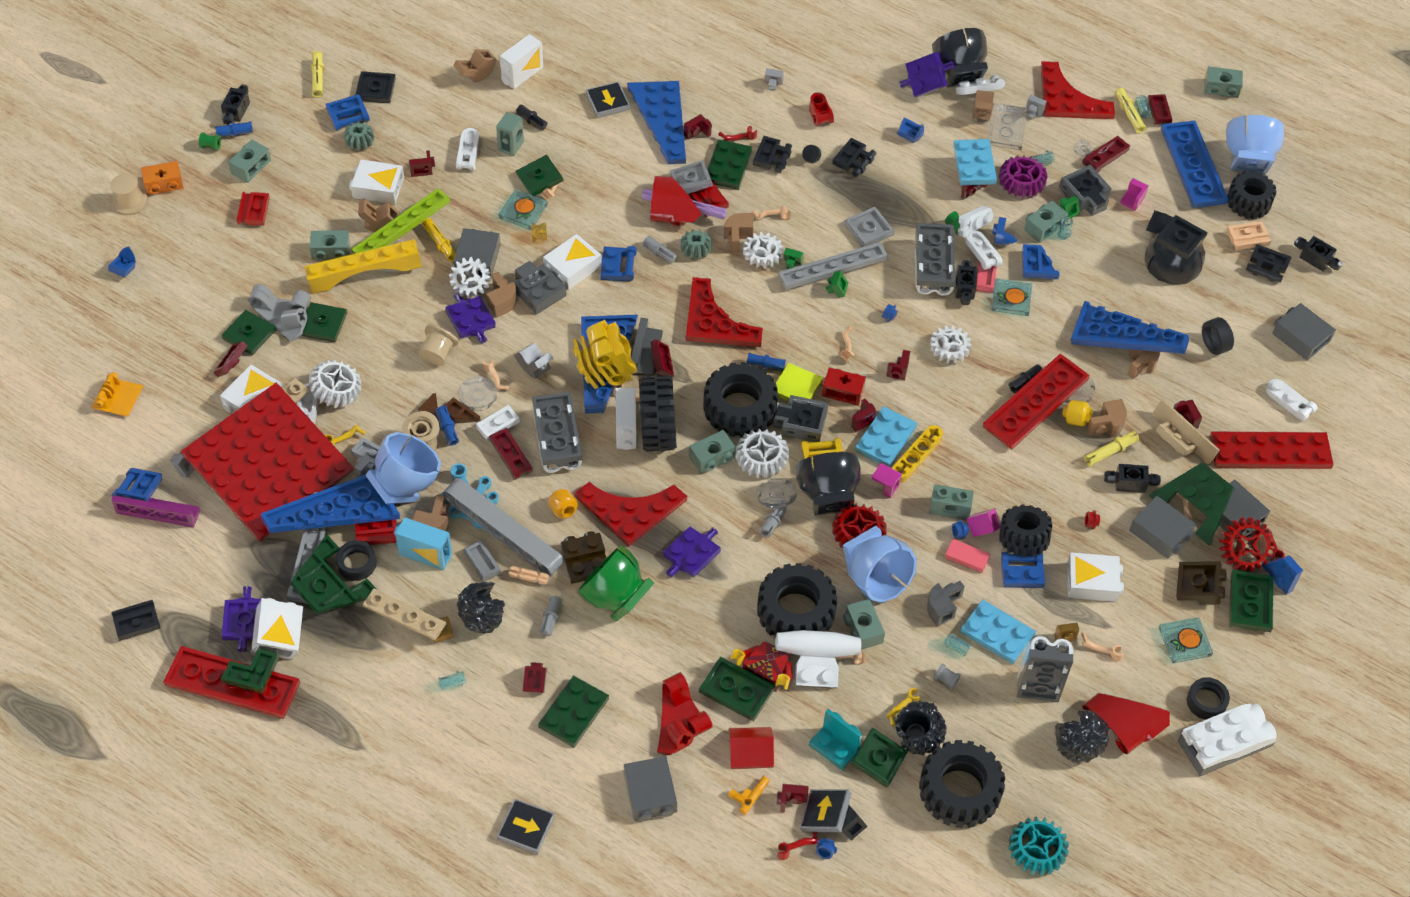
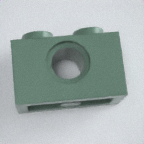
M1208 66L1204 78V93L1239 98L1243 86V71Z
M506 112L496 126L498 151L515 156L524 143L522 117Z
M251 139L228 161L231 174L248 183L271 161L269 149Z
M1050 201L1046 205L1043 204L1034 214L1031 213L1027 216L1024 230L1041 243L1065 225L1068 213L1055 202Z
M311 231L310 253L312 260H331L350 255L349 231Z
M722 430L690 445L689 458L700 474L706 471H712L716 466L728 463L735 458V445L725 431Z
M934 484L929 514L967 520L966 518L970 516L974 491Z
M866 599L847 605L846 612L843 614L846 626H850L851 636L861 638V650L882 644L885 632L871 600Z

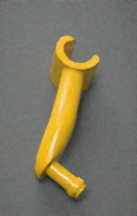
M355 425L349 431L336 438L330 434L325 436L335 446L336 443L352 437L356 432L365 435L366 432L360 429L359 425Z
M911 688L907 698L887 714L886 718L890 720L892 727L895 726L893 717L903 707H906L912 701L918 702L920 700L919 696H912L917 694L918 690L916 688Z

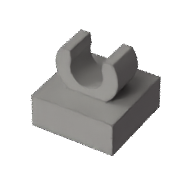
M766 68L765 82H769L770 90H776L777 84H783V71Z
M1030 95L1025 111L1029 112L1027 117L1032 119L1035 116L1042 117L1047 101Z
M181 451L179 454H173L169 460L173 462L172 465L181 477H188L194 469L183 457Z

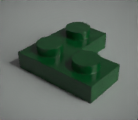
M258 648L250 666L230 660L221 678L222 682L263 694L279 660V654Z

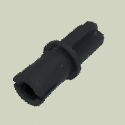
M522 104L517 107L516 114L524 118L528 124L532 123L541 130H544L548 125L545 120L537 116L536 111H531Z
M1036 364L1028 371L1020 373L1018 378L1008 384V386H1011L1009 387L1013 393H1017L1043 368Z

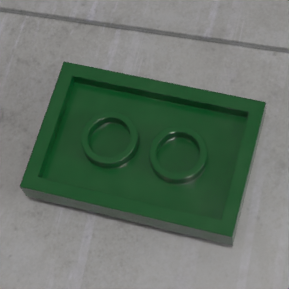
M718 139L707 169L713 184L739 190L752 153V146Z
M1232 570L1229 626L1271 633L1273 629L1274 576Z
M720 656L700 686L699 693L754 722L775 690V685Z
M573 675L538 723V728L575 748L609 700V695Z

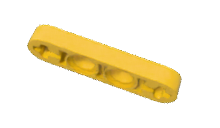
M929 426L893 465L892 469L898 472L903 470V466L905 467L900 483L907 481L940 444L943 430L939 426ZM921 444L926 445L928 449L922 451L917 446ZM908 457H913L917 460V462L909 463L906 459Z

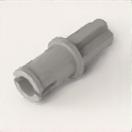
M647 236L644 239L643 246L654 252L655 256H661L670 263H673L677 258V255L667 249L664 243H659L651 236Z
M777 504L771 514L766 516L765 523L759 529V533H762L763 537L769 538L774 529L781 524V519L787 509L785 505Z
M557 596L549 598L547 609L543 612L544 619L540 628V633L543 636H551L555 622L559 620L558 612L562 599Z

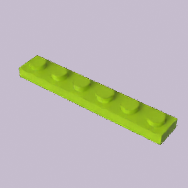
M437 188L353 247V254L391 245L450 203L449 196Z

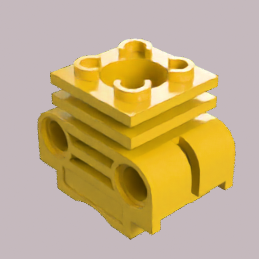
M603 320L588 327L586 333L589 342L584 336H580L582 345L577 339H573L574 348L572 350L579 362L576 364L580 374L585 375L586 382L588 384L591 383L594 389L598 388L597 380L601 386L606 385L604 377L613 386L622 385L634 380L632 374L637 372V368L631 359V347L627 338L620 333L616 322L608 325Z

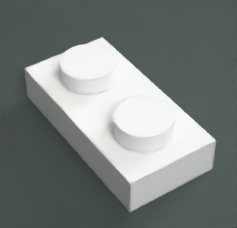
M507 405L476 423V428L489 441V435L502 429L513 427L520 422V418Z

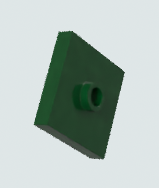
M547 154L515 171L531 197L542 193L546 188H551L564 181Z
M310 302L306 312L307 322L301 336L336 342L346 318L347 309Z
M245 310L221 336L223 340L232 345L243 341L247 345L244 351L254 355L276 331V326Z
M872 727L850 764L887 788L908 752Z

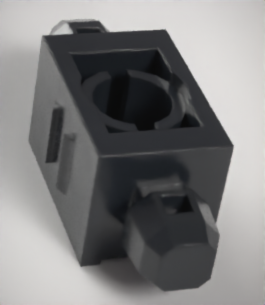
M242 84L238 88L231 87L221 104L224 124L230 125L234 120L240 122L250 104L247 85Z
M1313 236L1307 241L1302 237H1298L1294 242L1298 249H1302L1299 258L1322 272L1328 266L1334 270L1341 268L1342 261L1334 258L1337 249L1319 238Z
M963 260L961 265H958L956 273L955 298L960 299L962 305H969L971 300H974L976 293L977 266L972 267L970 260Z
M1118 464L1116 472L1114 470L1104 472V481L1113 484L1115 482L1116 491L1146 493L1148 485H1160L1161 476L1154 473L1149 474V466Z

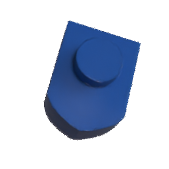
M904 117L896 134L914 143L923 136L924 125H918Z
M999 217L998 224L994 223L992 234L995 235L994 244L1010 245L1017 242L1014 236L1004 232L1006 218Z
M129 246L119 252V255L109 264L108 271L125 278L135 269L136 259Z

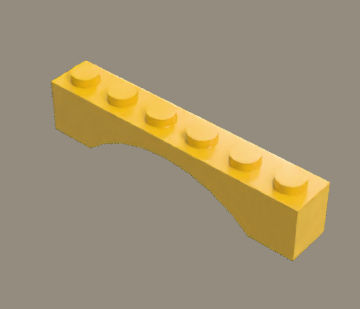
M413 239L306 265L305 271L311 292L314 294L331 290L342 280L364 271L374 269L408 271L420 268L422 264L416 241Z

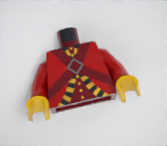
M764 641L760 645L753 646L744 651L734 649L730 656V660H737L736 664L738 666L743 662V669L774 684L775 692H777L780 685L785 686L784 689L787 690L789 683L793 679L792 664L789 662L790 655L787 652L776 650L775 644L772 645Z

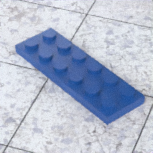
M1196 120L1162 124L1161 132L1192 208L1227 204L1229 199Z

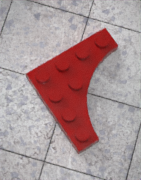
M1041 61L1043 100L1047 101L1044 110L1045 117L1114 119V102L1095 99L1081 93L1065 79L1060 70L1059 62Z
M693 277L686 341L761 347L763 328L747 325L742 322L737 323L730 319L729 315L721 307H718L714 300L711 279Z
M591 482L586 483L574 493L575 498L628 547L684 504L688 498L674 484L659 493L644 497L613 495L599 489Z

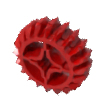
M855 503L854 507L848 504L846 509L841 508L840 513L836 514L833 521L832 534L835 536V542H839V546L842 548L845 543L875 526L881 530L882 536L886 535L887 524L884 522V516H879V510L873 511L872 506L866 508L865 503L862 507H859L857 503Z
M1240 517L1239 522L1232 520L1233 527L1228 524L1226 525L1228 532H1221L1225 538L1219 539L1220 543H1224V546L1219 547V550L1225 551L1221 557L1223 559L1228 558L1226 561L1227 565L1233 564V569L1237 570L1240 567V571L1248 569V571L1253 572L1254 567L1261 569L1260 562L1263 564L1268 563L1265 557H1272V554L1268 552L1275 549L1273 546H1270V543L1275 540L1274 538H1268L1272 532L1270 530L1265 531L1267 529L1266 524L1260 525L1261 521L1258 519L1254 521L1252 517H1248L1247 520L1244 517ZM1245 528H1252L1254 530L1252 534L1249 533L1247 536L1239 533V531ZM1235 539L1237 544L1233 551V540ZM1260 539V549L1258 550L1257 542ZM1243 540L1248 541L1249 548H1245L1246 544ZM1246 553L1252 554L1254 556L1252 559L1247 561H1241L1239 559L1241 555L1244 556Z

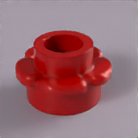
M1096 510L1092 512L1087 511L1085 527L1094 530L1096 526L1100 525V515L1096 514Z

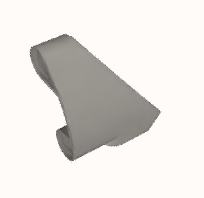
M254 285L248 299L250 305L269 323L275 325L276 329L291 342L302 335L307 322L306 310L311 296L305 291L297 290L292 300L277 298L265 285Z

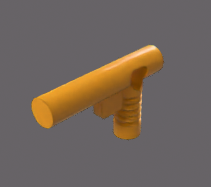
M763 776L753 791L746 788L740 794L732 788L728 796L733 798V800L735 799V801L737 800L742 805L739 812L746 815L770 780Z

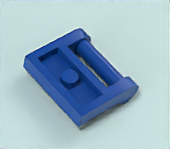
M359 94L325 104L335 131L340 130L341 127L351 125V122L370 121L368 112ZM356 113H361V114L356 115V116H352V117H349V118H346V119L338 120L339 118H343V117H346V116H350V115H353V114H356Z
M604 246L601 280L633 281L634 256L637 253L636 247ZM622 257H627L626 270L620 272Z
M129 468L124 481L112 493V498L114 495L148 502L162 481V473ZM135 481L130 490H127L131 483Z
M1001 552L1003 587L1044 588L1043 553L1040 555L1036 553L1034 557H1023V555L1016 556L1008 554V552ZM1009 562H1035L1036 566H1009Z

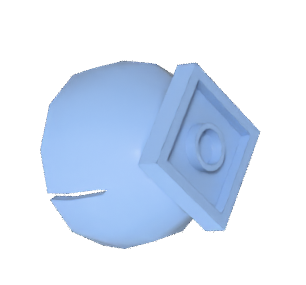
M1248 115L1246 135L1247 116L1233 118L1227 123L1226 128L1227 148L1234 156L1231 170L1242 172L1254 171L1255 173L1267 174L1275 161V154L1282 148L1284 140L1283 123L1276 118L1264 115Z
M396 432L387 435L381 442L374 461L376 469L369 470L366 477L386 504L416 502L420 497L417 492L426 490L436 480L441 462L437 453L424 441L413 435L410 437V434Z
M877 526L843 545L848 575L853 579L861 593L870 600L883 603L896 598L907 589L892 577L891 574L909 586L916 573L917 558L907 543L888 535L882 536L881 530Z

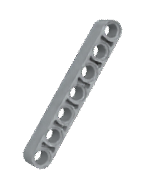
M456 478L443 491V496H445L449 503L540 572L547 573L551 577L564 563V558L560 553L462 479Z

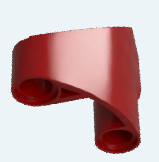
M655 176L650 221L669 222L674 226H684L686 222L694 223L702 213L685 190L673 177Z
M681 672L662 681V716L657 748L658 754L670 756L689 746L694 737L713 728L709 715L705 711L699 712L691 699L688 683Z
M1097 693L1082 705L1083 710L1094 711L1098 717H1101L1106 722V725L1118 737L1115 739L1117 747L1126 755L1143 742H1148L1170 725V711L1121 697Z

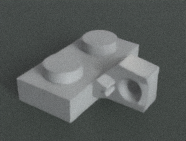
M363 437L351 449V455L358 458L355 474L359 477L366 475L369 470L376 468L374 461L380 447Z

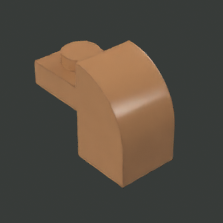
M475 49L470 61L456 60L454 67L461 76L469 77L473 82H479L492 72L497 59L489 50Z
M976 91L973 118L991 119L994 92Z
M365 198L359 201L358 215L365 220L364 228L376 232L400 215V212L388 202L376 208Z
M737 213L725 221L724 239H728V246H731L732 253H739L740 239L753 238V213Z
M499 272L492 274L495 290L487 293L488 306L496 318L510 312L515 307L517 301L515 283L508 284L505 277L502 278Z
M1130 349L1129 356L1135 361L1131 363L1128 375L1134 379L1139 374L1143 375L1147 370L1153 373L1160 352Z
M1122 399L1103 403L1100 412L1101 416L1092 417L1089 420L1087 427L1089 435L1108 432L1110 438H1113L1122 431L1127 417V410Z
M436 496L432 513L416 510L413 520L446 531L450 523L447 518L449 504H447L445 496Z

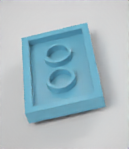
M954 140L953 148L960 185L996 184L997 177L990 140Z
M883 406L856 445L855 451L879 464L883 463L891 467L916 430L918 423Z
M983 599L960 631L1013 665L1036 633L1035 630Z

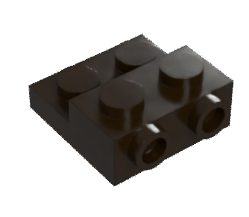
M589 531L583 537L575 538V536H568L561 542V552L571 584L585 581L598 566L603 567L601 563L607 557L600 533L595 534V532Z
M1221 561L1179 562L1177 601L1198 600L1199 605H1220L1221 599H1225V587L1222 586V581L1227 579L1226 569L1222 568Z

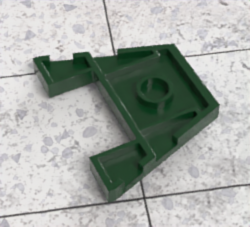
M1201 462L1151 493L1149 497L1154 499L1158 496L1166 503H1169L1179 493L1208 517L1195 534L1210 546L1235 488L1205 463Z
M328 534L324 536L322 542L315 548L307 562L305 561L290 583L316 614L366 600L372 590L376 589L367 578L352 589H349L324 560L339 550L338 545Z

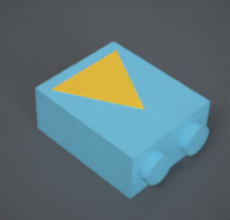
M405 517L401 524L396 526L394 535H396V546H398L399 555L441 570L445 569L452 556L449 532Z

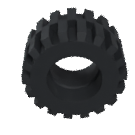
M1244 171L1242 174L1239 173L1233 178L1227 194L1229 199L1227 202L1228 207L1232 208V212L1238 213V216H1244L1246 219L1262 218L1269 213L1277 193L1276 185L1273 184L1272 179H1268L1267 175H1262L1260 172Z
M1022 504L1020 506H1013L1012 509H1007L1006 513L1002 515L999 540L1003 548H1007L1009 553L1013 552L1016 556L1034 557L1037 553L1039 555L1042 554L1043 551L1048 549L1052 532L1051 517L1047 516L1048 513L1046 511H1041V508H1035L1033 505L1025 506V504Z

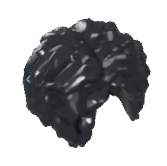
M471 583L458 595V602L456 603L458 616L462 619L464 626L468 630L483 634L492 633L502 623L505 603L499 599L492 600L490 594L495 583Z
M921 700L918 702L912 701L900 710L895 720L897 734L903 738L901 746L906 748L907 752L924 756L925 753H932L937 746L944 743L947 727L942 714L938 712L937 706L934 703L922 702Z
M1079 709L1080 722L1071 721L1056 724V732L1054 733L1056 736V746H1058V751H1061L1060 753L1067 760L1076 763L1081 761L1089 763L1092 759L1105 752L1110 728L1094 711Z

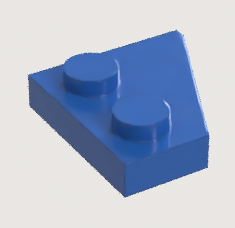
M1023 244V277L1059 279L1060 273L1053 268L1052 260L1046 255L1042 245Z
M1290 555L1273 561L1269 560L1267 564L1261 565L1269 575L1274 576L1277 587L1282 589L1286 595L1294 590L1303 572V569Z

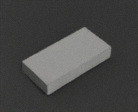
M482 540L464 548L465 555L483 582L501 574L500 567Z

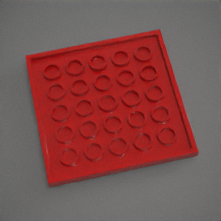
M277 382L181 450L183 457L259 542L270 534L261 519V513L314 494V492L331 488L354 471V467Z

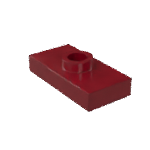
M1148 95L1147 100L1154 125L1172 123L1173 119L1166 95Z
M654 339L650 343L656 373L662 376L669 375L674 377L669 346Z
M243 341L233 344L213 373L217 377L228 374L231 368H234L239 363V357L247 345Z

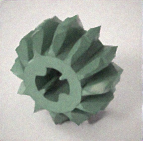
M359 121L357 124L351 122L350 126H346L343 134L345 144L352 150L356 148L359 151L362 148L367 150V147L372 146L374 141L371 125H367L366 122L362 124Z
M694 229L691 232L686 231L685 236L681 238V250L684 252L685 257L690 256L691 259L697 257L699 260L701 256L707 257L711 251V237L708 236L707 232L702 233L701 229L699 231Z

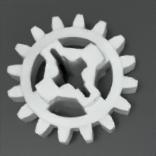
M760 232V236L754 233L753 238L748 237L747 242H744L743 255H745V260H750V265L755 263L756 268H759L760 265H763L764 269H766L767 265L773 267L774 262L778 264L779 259H782L783 246L781 245V240L776 241L777 236L770 237V233L763 235Z
M470 257L469 261L462 258L463 263L457 261V267H451L453 273L449 274L450 279H452L450 284L454 286V291H459L461 297L466 294L467 298H470L471 294L477 297V292L483 294V287L488 288L487 282L491 281L490 276H488L490 272L489 269H486V264H481L480 259L474 262L472 257ZM479 270H480L481 273H482V278H480V276L478 275V274H479V272H478ZM458 277L462 280L461 285L458 283Z
M946 325L944 330L938 328L937 332H933L930 339V351H934V357L940 356L939 361L946 359V363H949L950 360L957 363V359L963 361L964 356L968 357L972 345L970 344L971 338H967V332L961 333L962 328L955 330V326H952L949 329Z

